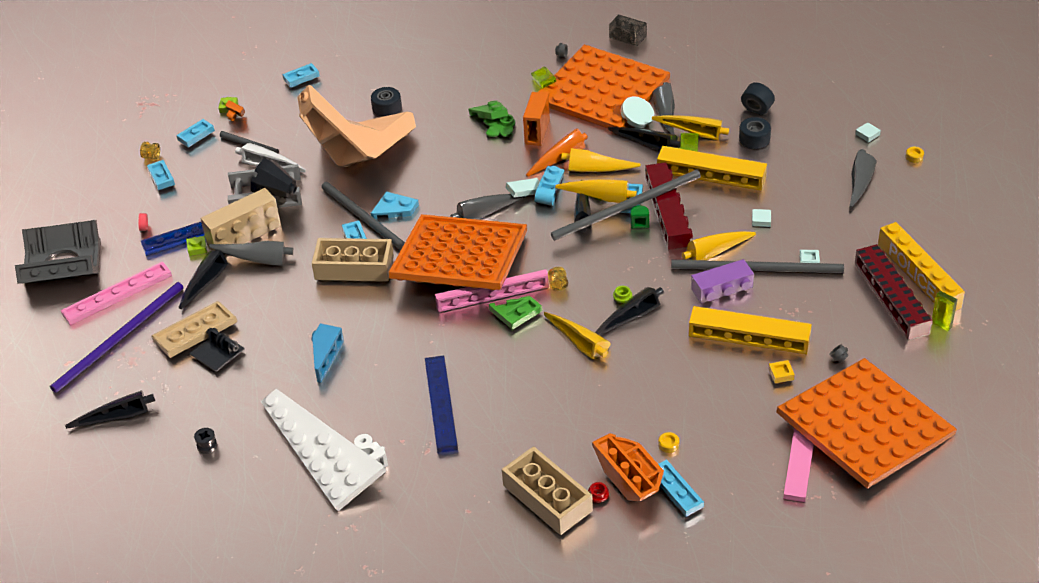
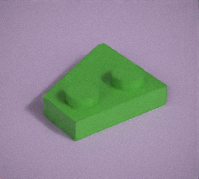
M490 101L487 105L468 108L470 116L478 114V117L487 119L508 116L507 109L498 101Z
M526 296L519 299L506 300V304L495 306V303H490L489 310L513 330L541 313L542 305L531 296Z

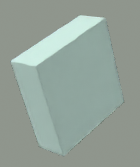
M867 122L856 129L855 135L870 142L880 135L881 130Z
M753 209L752 226L771 227V210Z
M800 250V263H820L819 250Z

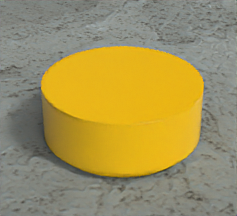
M909 147L906 150L905 158L912 163L921 162L924 158V151L919 147Z
M672 432L661 434L658 439L659 449L665 453L677 451L679 448V437Z

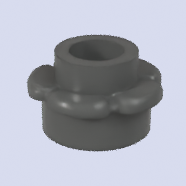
M559 43L556 46L555 54L559 56V59L567 57V44Z
M842 344L835 347L829 354L833 358L832 361H838L839 363L844 361L848 357V348Z

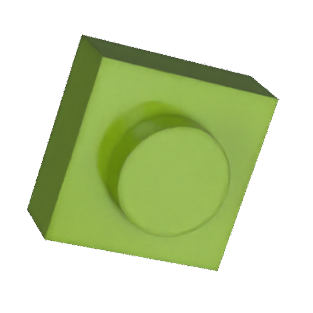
M221 98L218 107L219 113H228L229 110L225 106L226 103L230 100L238 104V98Z
M205 236L186 239L189 256L207 253Z

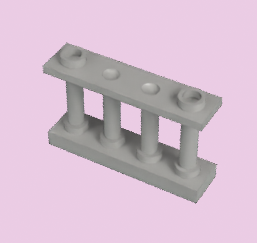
M298 164L281 166L294 180H301ZM255 169L228 172L230 187L235 188V195H228V204L252 194H242V187L251 185L252 176H257V172H254ZM297 187L293 196H273L276 199L277 208L302 205L299 187Z

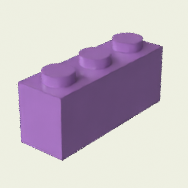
M744 259L691 275V290L701 304L753 288L754 273Z

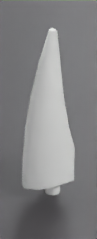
M247 143L242 148L237 147L235 150L236 154L242 155L243 163L258 166L264 158L274 160L280 166L297 164L274 151L252 143ZM298 165L299 171L305 173L306 169Z

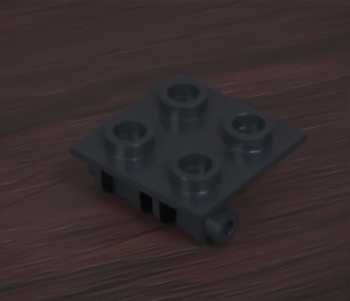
M209 328L207 330L208 339L189 354L217 372L245 350V348L224 333L218 332L217 328Z

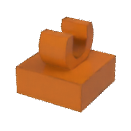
M228 100L225 105L227 110H229L226 117L234 122L237 115L243 117L245 110L242 106Z

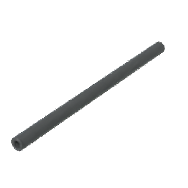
M694 170L550 233L554 241L699 179L701 177L700 172Z
M329 182L322 184L324 191L385 239H391L392 244L399 250L402 249L405 244L403 240Z
M671 259V269L710 270L736 261ZM745 261L752 271L844 273V264Z

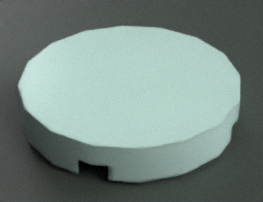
M632 96L627 98L621 105V115L631 126L644 128L652 122L654 110L645 99Z

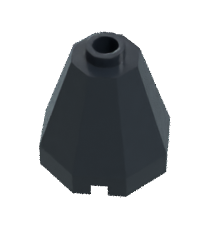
M264 158L258 164L254 171L257 172V176H252L250 191L254 193L266 188L272 196L290 197L297 190L296 181L276 161L269 158Z

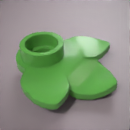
M510 114L506 117L484 120V123L490 127L486 132V135L490 137H496L500 134L504 137L508 136L513 132V127L516 124L515 119Z

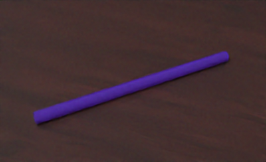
M176 282L51 384L50 389L54 393L59 392L184 289L183 285L180 282Z

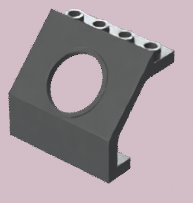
M97 220L22 229L25 259L24 264L15 265L17 284L98 274L100 238ZM61 253H72L78 256L64 259L49 260L53 256Z

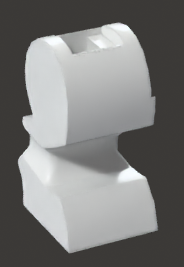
M361 434L355 438L354 444L384 467L388 466L385 447L380 446L377 442H373L372 437L368 434Z

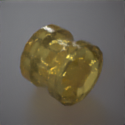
M144 141L140 147L141 157L157 160L160 156V145Z
M554 267L548 271L551 289L561 291L568 286V279L564 268Z

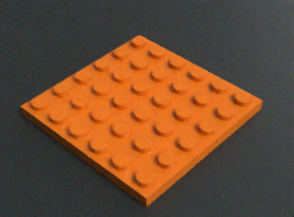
M584 44L538 92L549 93V108L605 128L627 127V120L622 117L620 111L623 102L632 96L640 97L649 102L653 97L652 92L668 81L670 72Z
M421 214L389 270V278L399 281L409 280L501 290L526 235L527 224Z
M866 358L777 406L776 410L778 415L867 489L953 437L957 431L953 425Z

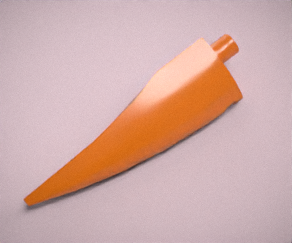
M578 128L574 129L551 147L526 173V176L529 177L547 168V166L562 161V153L570 154L571 148L583 150L585 148L584 141L588 139L587 134H581Z

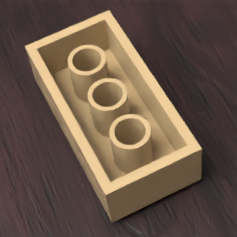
M266 188L200 218L208 247L209 244H244L281 226L276 199Z
M318 238L312 259L314 279L389 281V270L392 267L394 257L392 240Z
M534 446L502 468L503 486L560 535L593 511L592 494Z

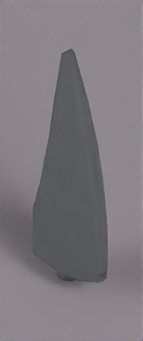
M665 82L652 92L653 101L659 116L674 115L675 103L671 83ZM664 124L670 134L675 135L674 127Z
M864 149L858 150L851 172L852 195L849 208L854 206L866 190L876 167L877 160L872 155L866 153Z
M498 194L465 200L457 204L456 213L451 214L450 217L481 220L487 215L525 198V196L514 198L511 194Z
M280 241L209 244L210 248L221 250L222 253L236 258L277 266L283 265L284 254L293 255L294 248L285 247L284 242Z

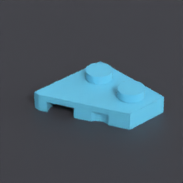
M386 192L371 212V216L377 219V215H388V218L412 216L419 206L418 199Z

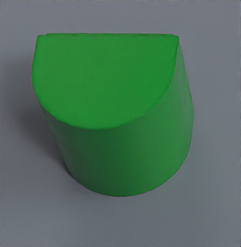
M638 205L631 209V229L649 228V209L647 207Z

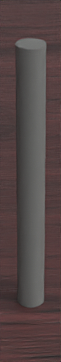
M225 131L220 132L221 138L242 145L252 143L279 154V149Z

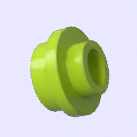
M624 285L618 286L613 292L614 300L619 303H625L632 297L630 288Z

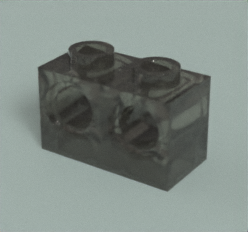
M618 14L609 24V38L638 46L647 36L646 22Z

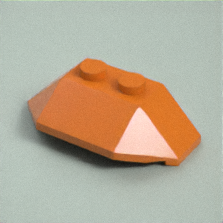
M611 433L592 442L604 473L627 500L642 501L659 491L664 470L640 443L616 437V435Z

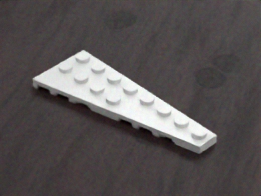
M278 389L272 391L261 401L336 510H341L387 471L381 463Z

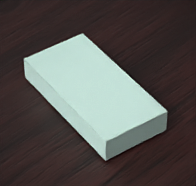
M538 178L506 182L505 188L514 198L535 195L540 181Z

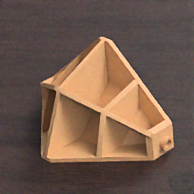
M310 85L297 97L300 110L299 117L338 166L347 168L359 162L370 159L375 160L416 127L414 115L411 112H403L361 122L347 120Z

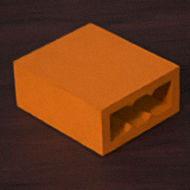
M531 92L523 116L524 142L526 145L542 146L550 122L549 93Z

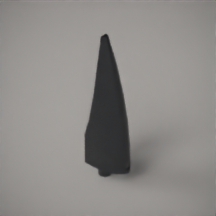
M608 127L609 131L652 149L661 150L662 146L680 148L681 142L677 141V135L640 128Z
M582 193L576 194L574 222L591 215L589 198ZM592 225L585 227L579 231L585 232L586 228H592Z
M221 250L208 252L189 281L182 296L179 309L182 310L221 274L228 265L225 259L227 254L222 253Z
M645 287L613 312L595 333L601 335L649 313L660 305L658 297L664 294V290L661 287L656 290L651 287Z
M140 390L95 408L69 422L65 427L67 429L130 418L148 412L147 404L156 400L154 394L144 396L143 391Z

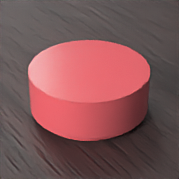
M139 213V231H146L148 229V215L146 213Z

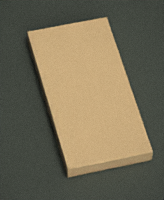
M216 301L153 334L151 337L153 342L171 358L207 339V330L209 328H217L218 332L237 323V318L224 305Z

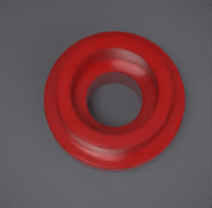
M595 482L588 489V492L592 494L593 502L601 503L609 497V489L602 482Z

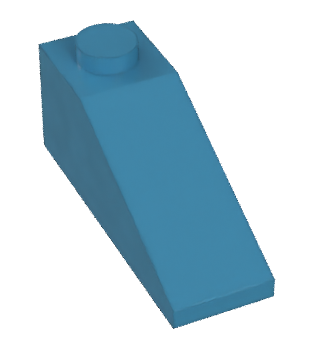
M320 323L318 328L313 331L311 338L313 342L314 368L317 382L319 383L322 382L344 342L342 328Z

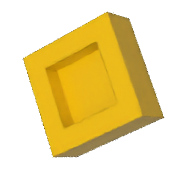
M789 360L769 363L768 369L774 384L794 380L795 374Z

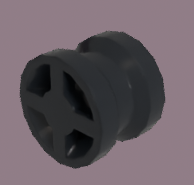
M201 428L194 434L196 446L200 453L208 454L215 451L218 444L215 433L211 428Z

